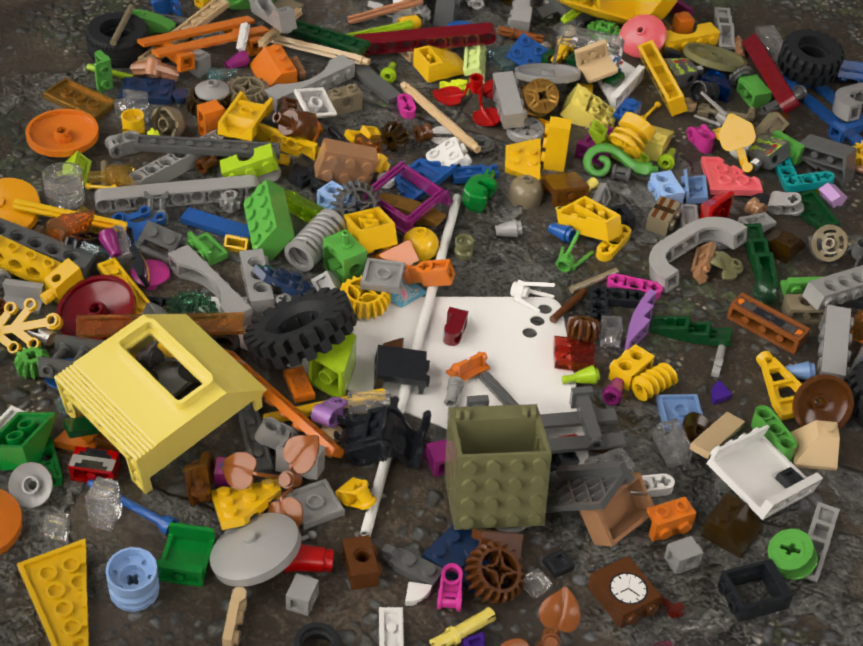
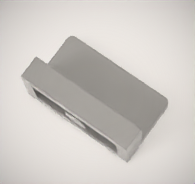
M5 278L3 282L5 294L3 300L6 303L13 302L17 304L18 312H21L24 309V301L28 298H33L38 302V308L32 314H39L44 305L39 295L45 292V285L43 283ZM33 302L29 303V308L33 306Z

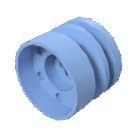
M137 547L125 548L112 555L107 562L105 571L111 601L117 608L129 612H137L148 608L157 599L160 589L155 558L149 551Z

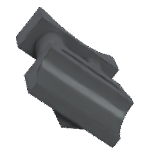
M144 191V198L147 199V206L151 210V216L144 220L154 218L156 213L163 212L167 218L165 224H168L169 214L166 211V199H169V192L166 191L163 195L155 197ZM155 199H158V210H155Z

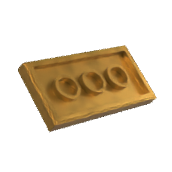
M66 77L42 93L44 99L66 109L86 112L96 121L118 106L117 100Z

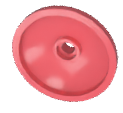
M642 14L629 19L623 25L619 34V43L622 50L630 57L641 59L637 45L653 40L660 51L667 38L665 25L659 18L649 14Z

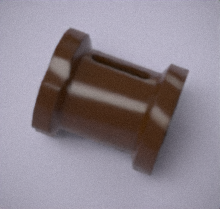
M205 155L202 159H197L194 165L199 173L206 174L208 169L218 165V159L213 155Z

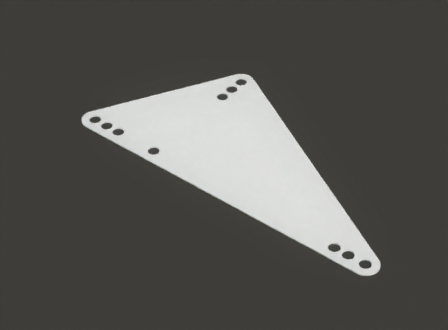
M175 297L180 299L182 304L188 308L183 314H187L206 333L215 329L210 325L212 321L221 320L220 302L217 297ZM242 297V299L246 303H248L247 297ZM420 297L402 308L391 301L387 312H384L382 316L377 315L376 319L370 317L369 320L366 318L359 320V317L356 318L357 324L353 326L354 330L352 331L353 334L357 335L356 365L347 389L348 391L361 393L375 390L373 389L374 358L378 345L404 338L403 348L411 349L425 297ZM435 297L421 351H427V360H430V367L427 375H430L429 387H425L423 394H419V386L411 385L404 413L422 419L423 413L430 410L432 415L430 423L447 429L448 407L444 404V400L447 395V385L450 376L446 373V370L450 369L454 363H459L465 359L469 360L471 356L476 355L479 351L485 352L488 356L486 363L491 369L487 370V372L499 382L519 405L537 404L540 414L577 411L576 408L571 409L569 404L571 388L576 387V383L562 384L561 376L574 374L564 316L556 323H552L549 320L550 316L561 307L560 303L549 297L523 298L537 308L540 305H548L552 308L550 313L544 314L514 301V297ZM449 307L469 311L466 329L460 343L456 346L446 345L443 341L444 326L447 321ZM197 313L208 315V319L204 322H197L193 317ZM537 316L543 318L545 322L543 325L537 326L532 324L530 319ZM245 326L234 332L239 336L241 349L248 351L243 339V334L246 333L245 329L247 328ZM527 328L534 329L537 335L533 338L523 335V330ZM304 358L301 365L294 367L303 365L306 374L309 375V362ZM479 375L464 381V388L459 395L456 407H466L467 396L488 395L489 406L503 404L481 382ZM384 382L382 388L386 392V399L378 403L389 406L390 398L393 396L398 397L401 384ZM582 426L545 429L548 438L574 433L577 436L585 435ZM588 451L575 452L580 460L579 464H590Z

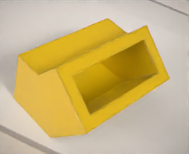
M231 234L225 235L224 246L226 251L239 253V251L251 250L250 238Z

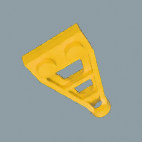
M769 351L761 352L756 357V361L761 367L771 405L780 420L794 418L792 411L794 396L782 398L778 389L790 387L796 392L801 383ZM780 373L784 380L773 381L771 374Z

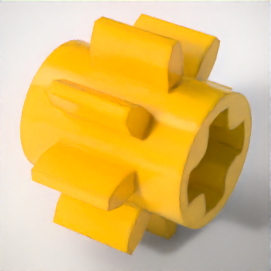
M377 153L378 164L374 173L388 172L391 165L387 162L388 157Z

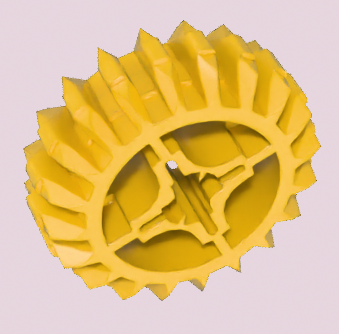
M362 275L358 278L353 276L352 280L347 279L345 283H342L339 289L346 292L359 320L362 318L369 320L370 317L376 319L377 315L382 316L384 312H387L391 303V293L360 289Z

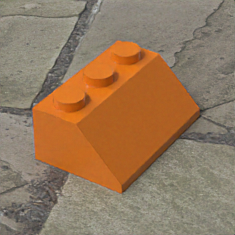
M281 44L264 47L249 64L254 75L258 79L262 78L263 81H266L269 88L276 84L297 83V70Z

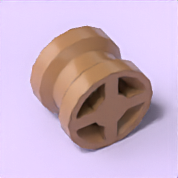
M754 197L748 201L744 210L747 214L753 215L767 212L768 206L760 203V200Z

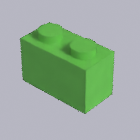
M756 74L739 77L736 92L749 107L756 109L770 103L772 92Z

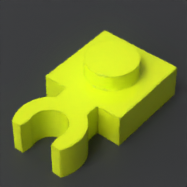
M463 79L451 80V83L440 81L439 88L456 86L463 93L468 81Z

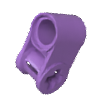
M332 397L320 404H316L311 413V420L320 425L334 428L340 424L337 420L338 415L346 419L344 411L348 401L344 398Z

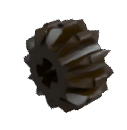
M390 121L381 129L380 138L383 140L382 144L387 145V149L391 148L392 151H399L410 141L408 138L410 134L406 132L407 128H404L402 123L398 124L397 121Z

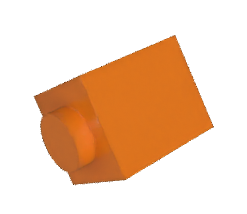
M689 12L674 13L671 30L678 34H692L695 20Z

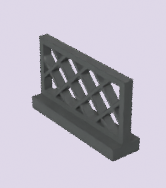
M624 461L559 466L556 470L559 479L547 495L546 512L604 509L620 486L631 484L635 477Z

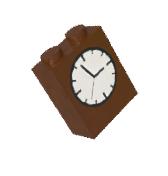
M629 556L591 573L587 587L620 629L627 625H634L645 616L654 615L659 609L662 597Z

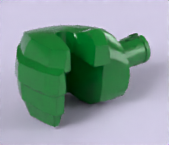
M486 169L484 174H477L469 178L462 196L464 207L467 210L476 213L484 211L487 199L498 188V184L494 179L496 175L494 170L491 169L490 174H488L490 169Z

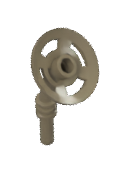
M825 225L814 233L811 247L817 258L822 261L833 262L840 259L846 253L850 244H855L856 240L848 242L847 234L842 228L836 225ZM827 230H836V233L830 232L824 234V232ZM819 238L822 239L823 248L820 251L817 246ZM837 253L834 257H825L826 254L833 255Z

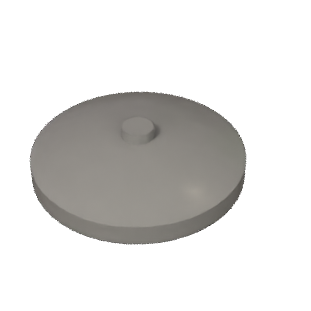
M533 63L517 66L514 76L528 83L537 78H545L552 81L555 85H561L579 80L581 78V69L565 64Z
M263 513L251 516L250 522L247 525L230 528L220 536L212 548L210 566L217 579L229 586L245 587L262 583L282 572L294 560L301 546L300 531L294 520L284 514Z

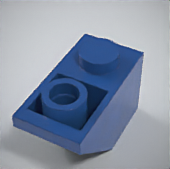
M626 97L614 112L613 118L619 122L626 112L640 116L642 102Z

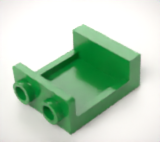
M170 522L168 526L169 536L162 557L156 561L159 581L203 587L210 564V554L216 543L215 529L207 526Z

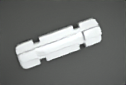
M247 22L240 25L236 49L241 52L245 51L250 31V25Z

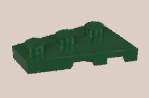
M814 189L799 193L802 198L801 203L804 205V211L798 217L816 229L825 225H840V222Z

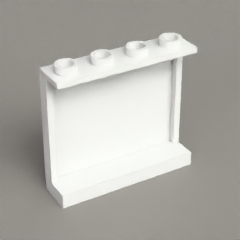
M769 425L761 428L756 427L749 434L743 433L736 440L731 439L723 446H716L710 452L711 457L707 462V465L762 520L813 493L823 480V477L817 472L806 477L764 437L770 427ZM792 467L803 480L785 489L775 477L779 472Z

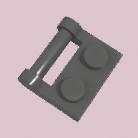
M148 220L134 245H136L140 252L158 259L169 266L168 253L178 249L184 237L180 233ZM147 241L151 244L168 250V252L165 255L161 252L144 246V244Z

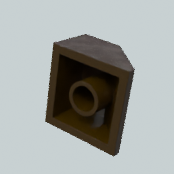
M727 492L706 518L701 536L741 559L761 532L762 527L749 505Z

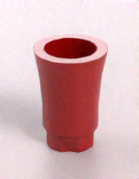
M301 544L298 554L288 567L284 569V573L332 572L334 549Z

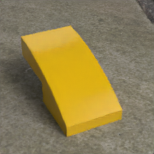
M363 125L360 131L346 129L344 133L349 142L359 145L382 140L379 129L374 126Z

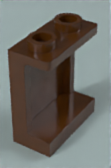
M576 172L541 175L544 193L551 192L552 205L554 207L566 206L584 196L589 198V185Z

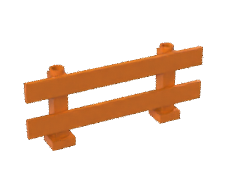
M243 16L137 39V43L143 47L154 45L155 49H152L151 53L158 58L168 57L177 64V71L181 73L195 69V53L192 52L193 50L237 41L241 23L247 22L250 25L254 24L255 20L249 16ZM263 25L250 28L246 46V53L249 56L258 55L263 47H258L259 44L257 42L262 37L260 35H264L269 31ZM222 30L225 33L175 45L171 43L172 41Z

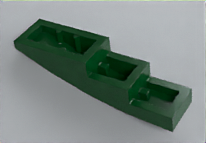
M743 224L747 227L745 247L759 289H779L773 252L770 253L768 240L764 238L762 224Z
M652 316L649 325V332L667 338L709 346L724 345L731 347L732 328H712V322H692L691 316Z

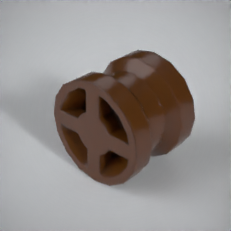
M425 123L421 127L414 126L413 135L417 143L433 139V131L429 123Z

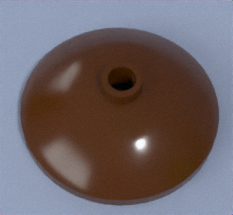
M832 374L815 375L803 382L796 391L792 403L793 416L800 427L815 420L837 422L839 430L846 424L852 414L854 397L849 385L838 376ZM820 398L819 402L815 403V400Z

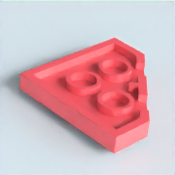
M701 157L700 163L703 174L706 175L709 195L717 196L729 191L735 192L734 196H754L755 194L763 193L760 179L755 176L751 178L745 175L742 169L734 165L729 166L725 164L724 160L720 157Z

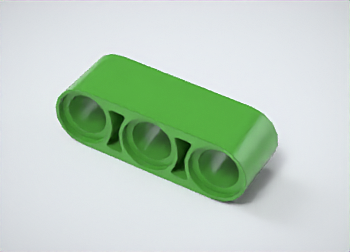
M765 405L756 407L751 421L752 429L769 425L770 427L764 437L791 461L797 446L796 439L770 407Z

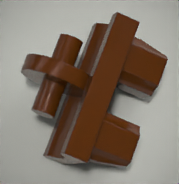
M195 462L186 465L183 472L190 506H195L203 501H212L206 464L199 465Z

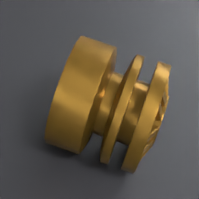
M537 78L521 90V98L524 100V109L527 111V116L541 118L557 106L559 91L552 81L545 78Z

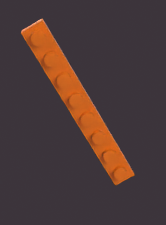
M224 349L267 389L262 394L265 397L263 400L267 404L279 409L278 414L285 419L289 418L296 430L304 432L306 435H318L319 445L325 446V456L329 458H342L345 452L342 447L235 352Z

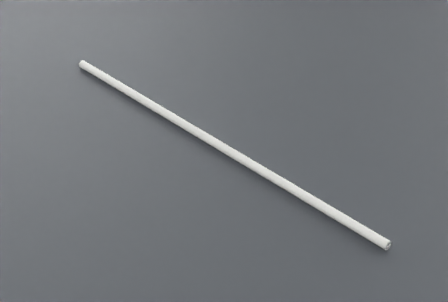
M460 194L453 195V203L450 205L436 260L446 259L462 200ZM438 286L427 288L411 349L421 350ZM401 384L398 393V409L403 414L411 389V385ZM392 457L387 458V461L379 462L371 494L376 496L377 502L372 507L366 509L360 530L361 536L370 535L371 537Z

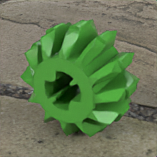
M31 345L30 348L23 347L22 352H17L16 358H14V365L19 376H24L25 379L32 377L35 380L39 376L38 357L51 358L47 349H42L41 346L33 348Z

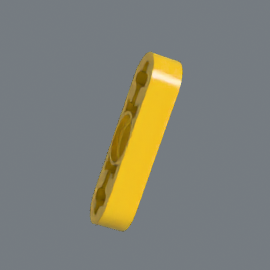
M622 224L623 234L609 242L602 241L597 246L596 258L598 260L608 262L620 251L630 239L631 228Z

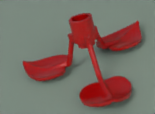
M474 73L470 75V81L466 84L463 93L456 86H446L433 90L434 97L441 104L455 106L461 103V98L465 97L468 89H470L473 94H478L481 109L473 113V121L480 126H494L500 123L498 111L493 107L484 109L482 96L493 99V79L483 84V76L479 73Z

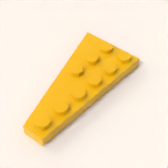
M86 538L17 563L19 573L51 646H89Z

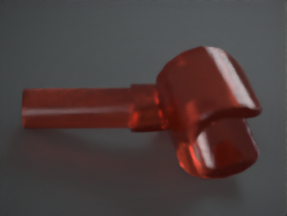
M661 595L660 601L667 608L670 618L683 616L681 611L684 610V605L681 602L672 604Z

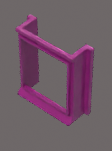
M401 161L372 184V186L374 187L373 191H378L401 172L403 178L431 195L429 199L408 216L381 198V201L376 203L395 222L396 230L405 235L410 229L414 228L416 221L439 202L449 207L453 200L450 199L449 190L442 189ZM364 193V198H365V200H366V199H368V197H367V195Z

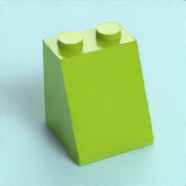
M351 333L346 335V339L339 345L331 344L333 349L326 354L320 351L316 353L318 358L309 361V381L311 385L332 397L346 395L356 365L357 335Z

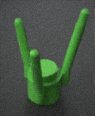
M579 230L576 232L565 254V247H561L555 265L562 272L575 271L577 266L594 254L592 250L575 263L571 251L580 235Z

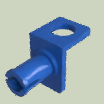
M178 0L150 1L153 10L160 14L173 12L178 16H182L181 5Z

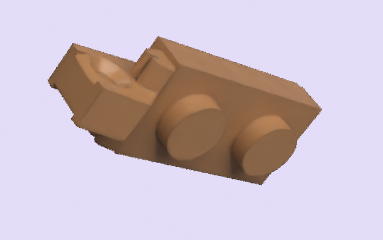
M713 241L697 247L691 271L693 278L696 279L699 285L706 282L708 278L707 273L711 269L712 264H710V261L714 257L717 246Z

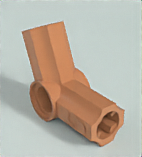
M147 57L144 61H135L130 67L132 74L137 77L167 78L176 82L179 76L176 66L162 63L160 59Z

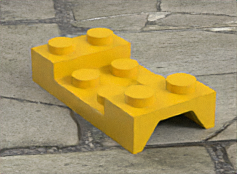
M240 91L219 119L218 134L227 138L233 137L242 141H252L263 118H268L273 111V98L270 97L264 104L250 102L245 93Z

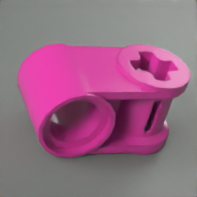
M702 124L700 127H688V140L692 142L699 152L704 154L711 153L715 134L708 126Z
M450 563L442 569L437 600V609L439 610L441 607L453 608L458 612L461 610L463 573L461 567L457 564ZM449 572H454L458 578L455 581H449L445 575Z

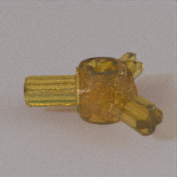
M130 163L125 165H108L105 171L88 172V181L90 183L107 182L109 186L113 184L116 186H129L130 182L133 181L129 174L134 171V167Z

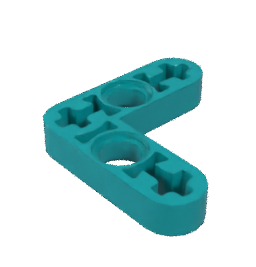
M789 157L774 168L786 192L815 190L827 183L834 184L835 176L830 171L797 175Z

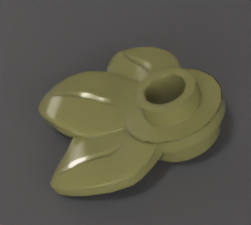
M715 251L716 256L712 258L710 264L722 269L721 276L723 280L736 279L737 275L742 273L744 269L741 261L731 258L723 251Z

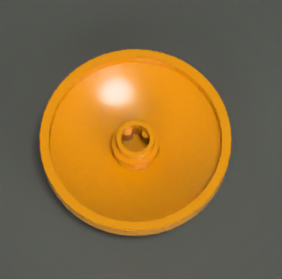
M1 178L0 218L32 229L40 215L14 210L13 201L21 199L41 204L37 191L24 180Z

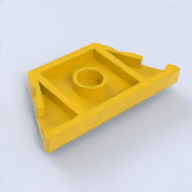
M537 138L506 145L505 173L517 177L531 175L540 181L541 139Z

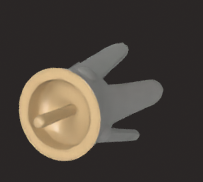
M47 327L38 328V333L26 332L47 346L54 344V337L57 335V332Z

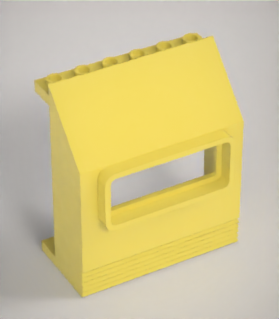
M143 314L54 377L66 413L71 418L85 416L124 455L132 481L145 494L153 490L150 477L252 402L253 409L258 411L263 407L262 394L267 391L255 377L187 314ZM154 340H157L202 385L183 399L177 400L133 355Z

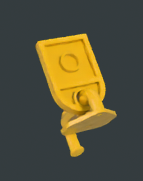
M729 113L723 126L712 130V132L715 134V138L720 140L724 150H736L742 170L750 172L753 166L747 160L744 147L751 145L755 141L756 135L753 125L745 119Z

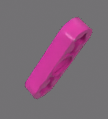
M621 274L609 275L606 285L613 288L640 290L645 294L649 289L657 292L655 300L661 297L663 290L662 285L658 282ZM631 285H635V286H638L639 288H632V287H630V286H631Z

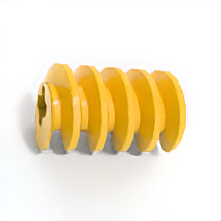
M659 363L657 366L632 379V391L640 401H646L648 398H652L654 395L663 392L666 388H670L678 383V376L673 367L668 363Z

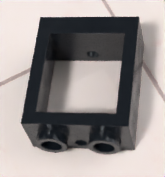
M772 559L724 570L721 572L717 583L719 593L725 597L730 612L735 615L738 622L787 610L793 598V593ZM761 579L772 598L744 604L734 586Z

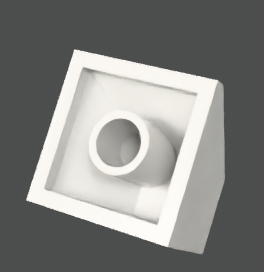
M323 87L294 90L303 111L314 113L317 118L334 117L337 115Z

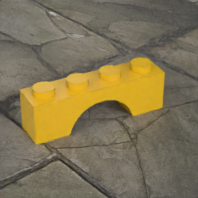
M711 22L698 24L696 32L692 34H678L667 30L665 44L659 52L663 56L666 47L683 52L685 44L691 42L716 46L720 31Z

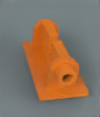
M479 351L476 355L471 356L469 360L465 359L459 363L452 364V367L446 370V373L450 377L457 376L466 381L481 374L483 371L491 369V367L486 363V359H488L487 354Z

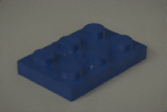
M124 77L119 94V102L171 105L175 80L167 78Z

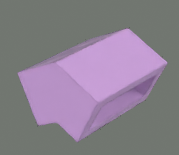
M827 183L819 188L820 196L832 208L842 206L848 198L835 184Z

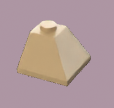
M815 420L790 432L797 441L793 455L794 466L799 468L837 470L840 442L837 422Z

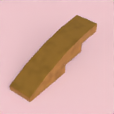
M382 193L379 198L406 216L423 204L414 199L394 194ZM432 208L416 221L414 225L436 227L446 218V214Z

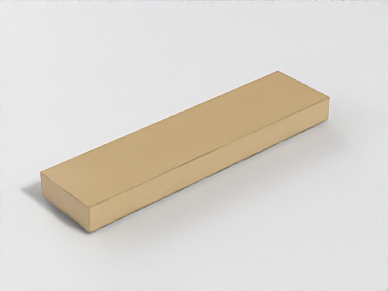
M726 412L691 442L689 449L709 459L711 457L710 452L716 446H723L743 428L745 421Z

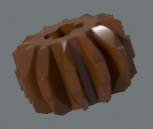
M574 315L568 319L566 325L567 336L579 341H594L598 339L600 323L593 317Z

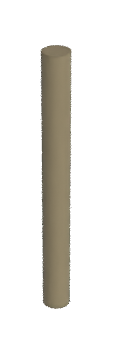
M130 4L126 9L110 40L112 46L117 44L135 9L134 5Z

